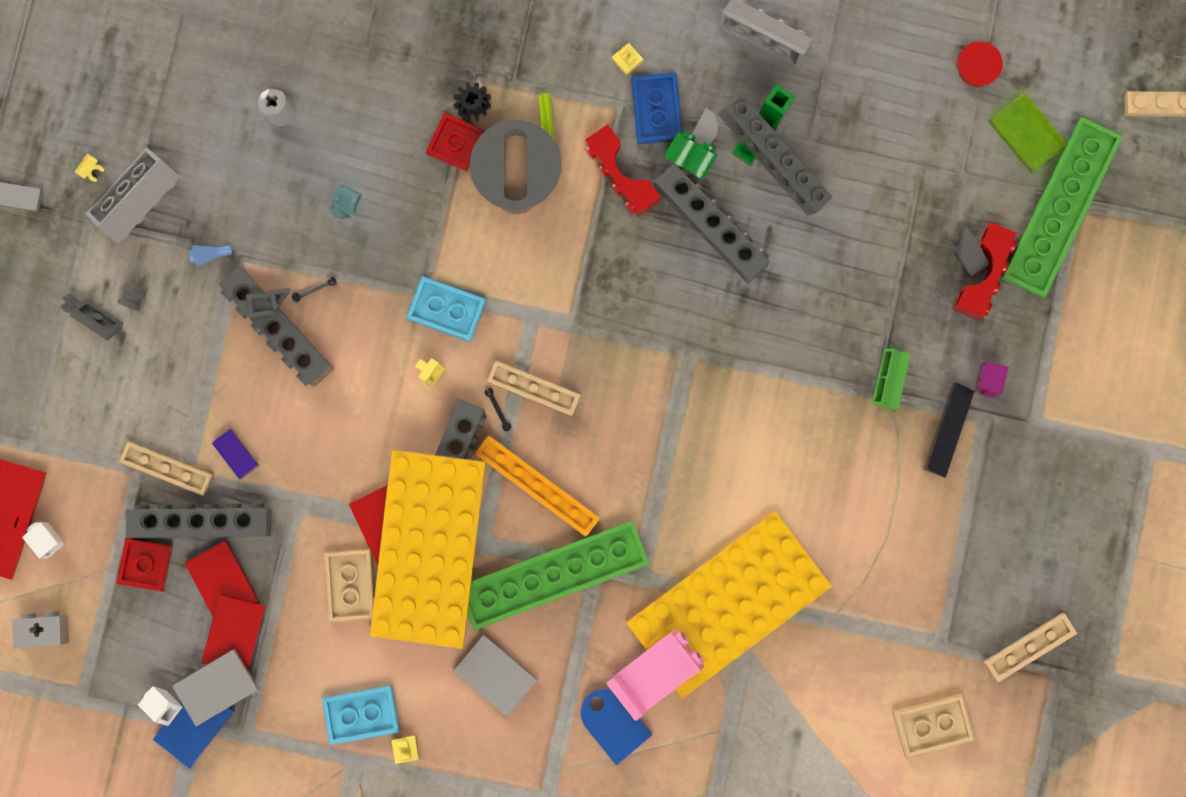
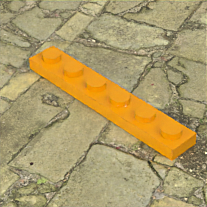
M489 435L475 452L478 457L585 537H587L600 519Z

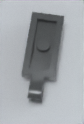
M71 293L63 297V300L66 302L61 305V309L67 313L71 312L70 316L106 340H109L122 330L123 322L91 301L85 299L81 302Z

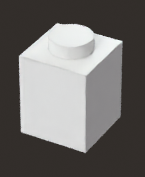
M36 522L27 529L28 533L22 537L39 559H48L66 544L49 522Z
M154 686L145 693L143 699L138 704L154 722L167 726L183 708L167 690Z

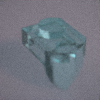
M339 185L333 202L329 206L330 213L337 219L352 218L362 194L344 185Z

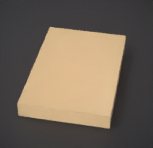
M362 549L324 553L328 623L372 619L375 594L371 550Z
M962 694L893 711L906 759L975 741Z

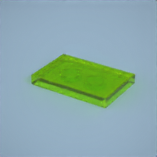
M1025 92L988 121L1030 173H1033L1068 144Z

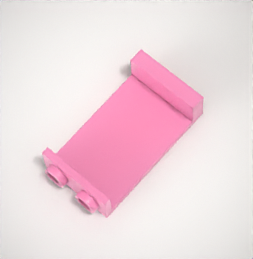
M676 628L611 677L606 683L635 721L696 673L698 675L705 667L702 656L690 648L687 637L682 632H678Z

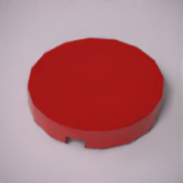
M979 41L972 42L964 47L958 55L956 66L959 76L965 83L974 87H984L993 83L1000 75L1003 60L996 47L990 43Z

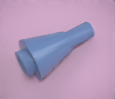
M192 245V250H188L191 264L195 263L196 267H199L217 259L219 256L231 255L232 249L231 245L218 248Z

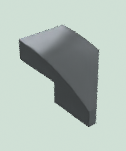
M963 227L961 229L962 236L959 246H956L955 252L958 253V258L966 275L971 277L990 264L968 227Z
M290 288L246 295L249 319L273 316L289 295Z

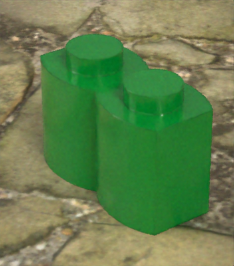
M686 130L683 133L678 131L664 157L697 177L704 179L718 156L714 152L716 148L707 142L703 144L695 141L696 136Z

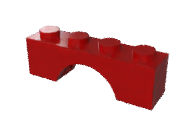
M608 124L585 139L587 147L584 149L592 160L594 158L599 163L598 169L605 178L607 176L613 183L611 184L613 191L617 196L622 195L625 199L624 205L630 214L635 213L637 217H640L660 203L661 197L648 179L632 180L625 177L618 170L615 159L621 149V141Z
M992 222L986 226L979 246L990 264L987 275L982 283L966 285L961 289L953 311L976 320L989 315L993 305L990 303L992 295L997 294L1001 285L998 282L999 277L1006 272L1009 262L1006 261L1009 253H1013L1017 245V241L1014 240L1017 232Z

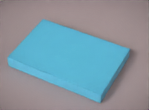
M422 276L406 319L471 343L487 299Z
M392 685L322 698L329 745L400 732Z

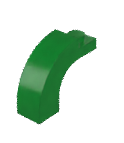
M777 84L759 111L762 118L775 132L796 96ZM740 140L732 154L751 166L756 157Z

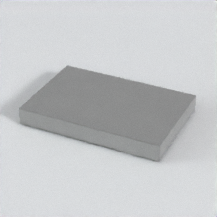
M485 635L480 638L454 669V672L506 717L537 681L534 676Z
M233 649L172 686L195 726L200 725L259 689L236 649Z

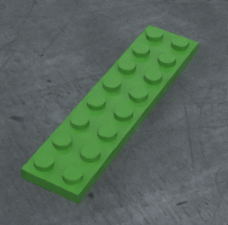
M1081 117L1078 120L1013 253L1008 268L1001 279L1042 299L1046 297L1123 136L1086 118Z
M630 521L473 580L468 609L473 629L482 628L649 565L634 522Z

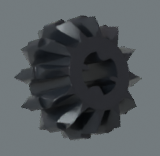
M467 82L465 90L462 87L458 88L460 94H454L453 98L457 102L453 105L454 109H459L458 115L460 117L466 114L467 121H470L472 116L478 121L479 114L487 115L485 109H491V103L488 102L491 100V95L486 94L487 88L485 86L479 89V83L475 82L474 86L471 87L470 83ZM472 98L475 99L474 105H470V99Z

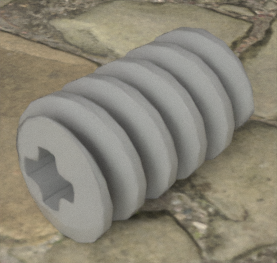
M268 89L260 95L258 107L272 125L281 127L292 124L295 119V109L282 91Z

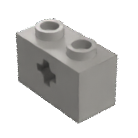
M59 611L44 612V617L36 618V613L21 614V619L13 620L14 648L69 643L68 615L59 616ZM38 627H44V632H38Z

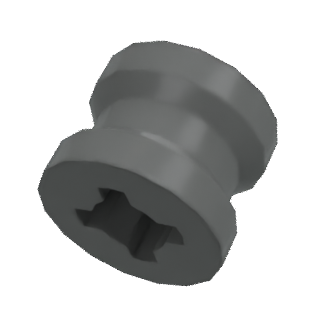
M124 286L122 290L123 296L118 299L117 303L139 311L141 308L140 302L145 298L146 294Z

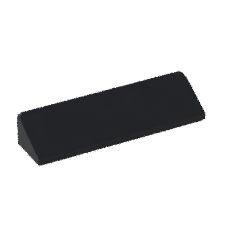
M956 382L952 384L923 469L924 471L946 478L975 391Z

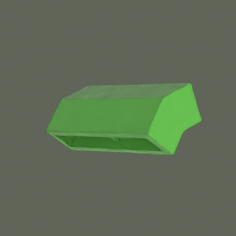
M884 348L872 400L873 405L893 411L898 410L910 353Z

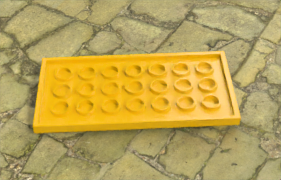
M392 450L371 623V637L464 648L486 462Z
M774 511L626 623L646 650L676 628L678 632H682L687 637L690 648L702 656L703 664L705 665L703 670L675 689L683 699L832 586L776 511Z

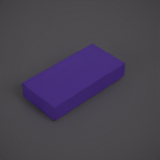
M229 429L212 442L213 446L240 480L259 466L232 429Z

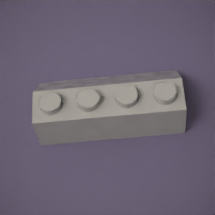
M731 0L721 15L719 29L799 69L813 41V38L806 31L796 30L790 27L788 22L770 17L768 12L751 7L745 0Z
M146 147L85 214L100 230L119 244L130 236L131 230L137 224L144 221L150 209L161 202L162 196L176 186L180 176Z

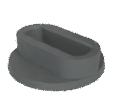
M522 120L501 122L485 131L475 143L470 158L471 178L478 192L487 201L508 213L523 214L544 201L556 187L561 173L560 152L553 138L538 125ZM516 135L527 139V196L519 201L506 198V140Z

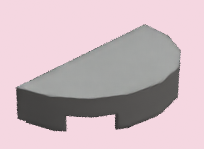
M705 108L692 134L696 136L695 141L703 144L707 142L712 144L718 132V123L713 112Z

